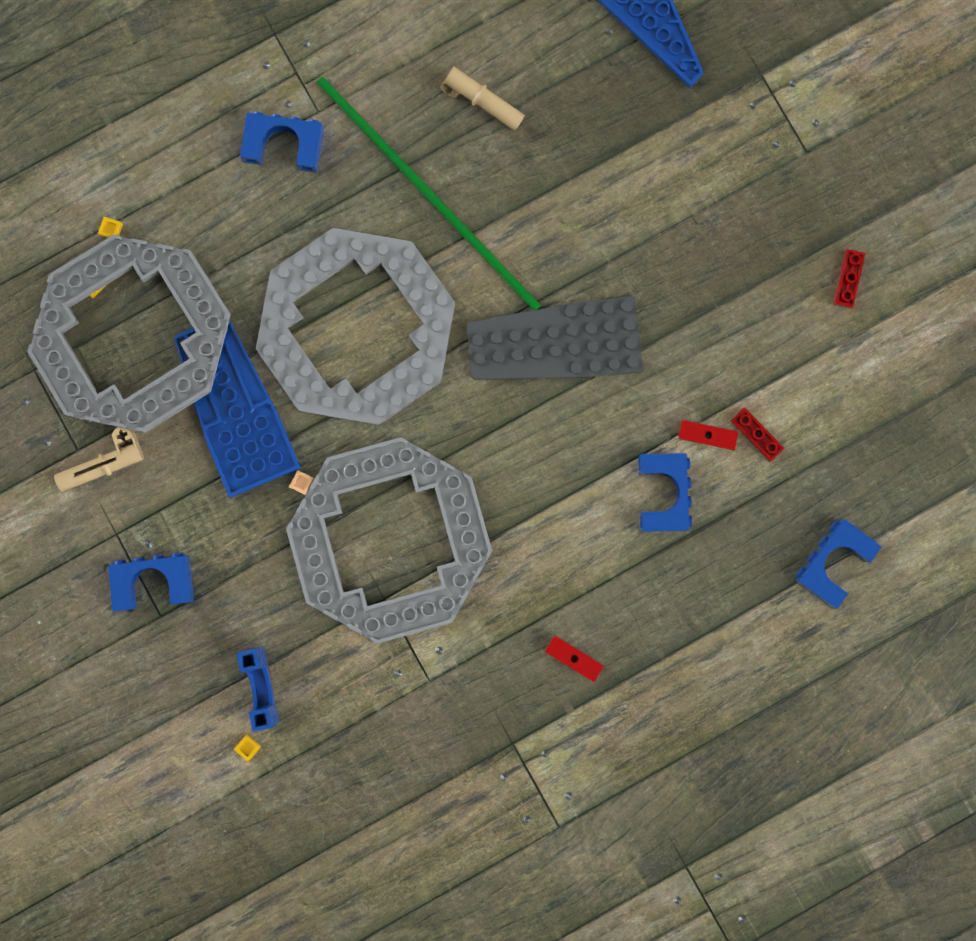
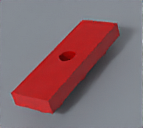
M850 249L845 250L833 305L850 309L854 308L865 253Z
M745 407L730 420L769 462L785 449ZM756 431L760 433L759 438L755 436Z
M681 420L678 439L734 451L739 431ZM706 432L710 434V439L705 437Z
M556 635L553 636L545 649L547 654L592 682L596 681L604 668V665ZM576 655L578 657L577 661L572 662L571 656Z

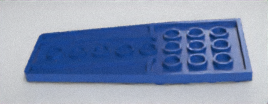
M229 320L212 390L209 394L194 402L213 460L229 498H232L301 469V466L282 420ZM194 328L177 334L174 337L181 363L187 361L189 357L180 343L196 333Z

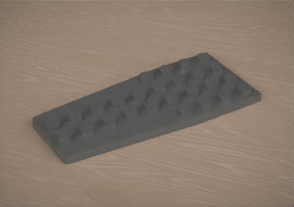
M635 296L576 302L538 309L536 311L532 310L473 321L467 324L471 374L474 380L590 378L643 372Z

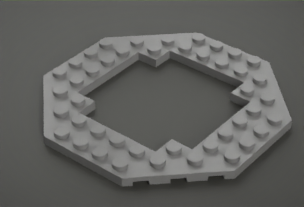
M332 228L270 271L256 350L300 412L380 425L441 383L455 302L412 241ZM354 260H356L365 275L382 265L423 323L421 327L409 334L410 339L419 351L358 393L355 392L346 378L330 389L288 329L303 319V316L293 302Z
M112 235L49 274L46 293L43 294L40 305V315L36 319L33 330V340L29 344L27 352L64 415L146 433L211 392L231 313L191 250H182L168 245L153 244L143 240ZM134 268L144 283L157 274H161L196 333L180 343L189 357L187 361L124 399L115 384L98 393L63 333L79 324L70 307Z
M402 437L327 457L293 519L286 528L306 603L377 644L452 623L492 553L472 477ZM411 475L416 493L435 488L455 562L437 566L441 586L368 606L363 587L344 592L324 518L342 514L338 498L340 494Z

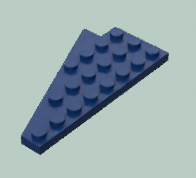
M597 0L689 88L703 76V69L673 0Z

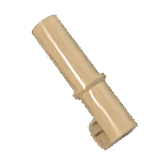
M453 66L442 83L441 90L453 98H456L460 93L470 100L473 106H479L515 131L525 115L489 91L486 85L479 84Z
M117 427L112 434L117 450L108 454L101 453L98 458L55 474L54 479L59 490L64 492L101 476H110L116 470L144 460V455L134 431ZM125 433L127 434V436L125 437L126 441L130 443L133 442V444L122 448L123 445L127 444L124 440L121 439L123 438V434Z

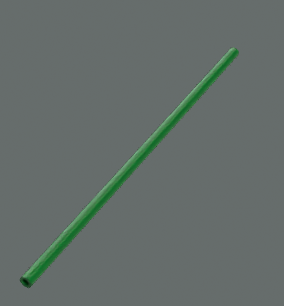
M324 77L319 78L317 84L529 307L535 311L540 309L542 305Z

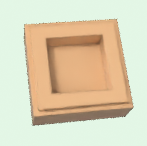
M297 470L289 488L306 495L315 478Z

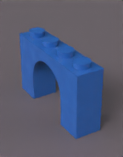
M257 111L247 113L240 153L243 163L262 165L264 148L268 138L274 133L287 131L299 139L296 163L298 169L301 171L318 172L324 133L322 123L315 119L304 121L298 117L283 118L278 114L268 116Z
M687 453L640 454L638 456L639 475H665L674 482L677 488L676 502L669 510L640 513V532L689 531V527H692V516L689 515L688 508H691V496H688V488H691V479L687 477V469H690V458H687Z
M845 519L833 522L829 528L831 532L818 543L820 547L816 552L813 551L807 559L809 562L805 568L801 567L796 574L797 579L795 580V582L832 609H838L848 593L828 578L825 572V560L832 550L842 547L851 551L864 562H872L882 548L881 545Z
M183 552L172 553L170 558H164V555L152 556L153 560L146 561L145 557L133 558V562L126 563V559L115 560L113 565H108L112 611L137 609L135 583L138 576L150 568L157 569L166 576L169 584L171 604L194 602L190 556H184Z
M261 646L238 652L237 658L240 673H247L252 688L253 710L249 712L252 732L273 728L280 721L265 648Z

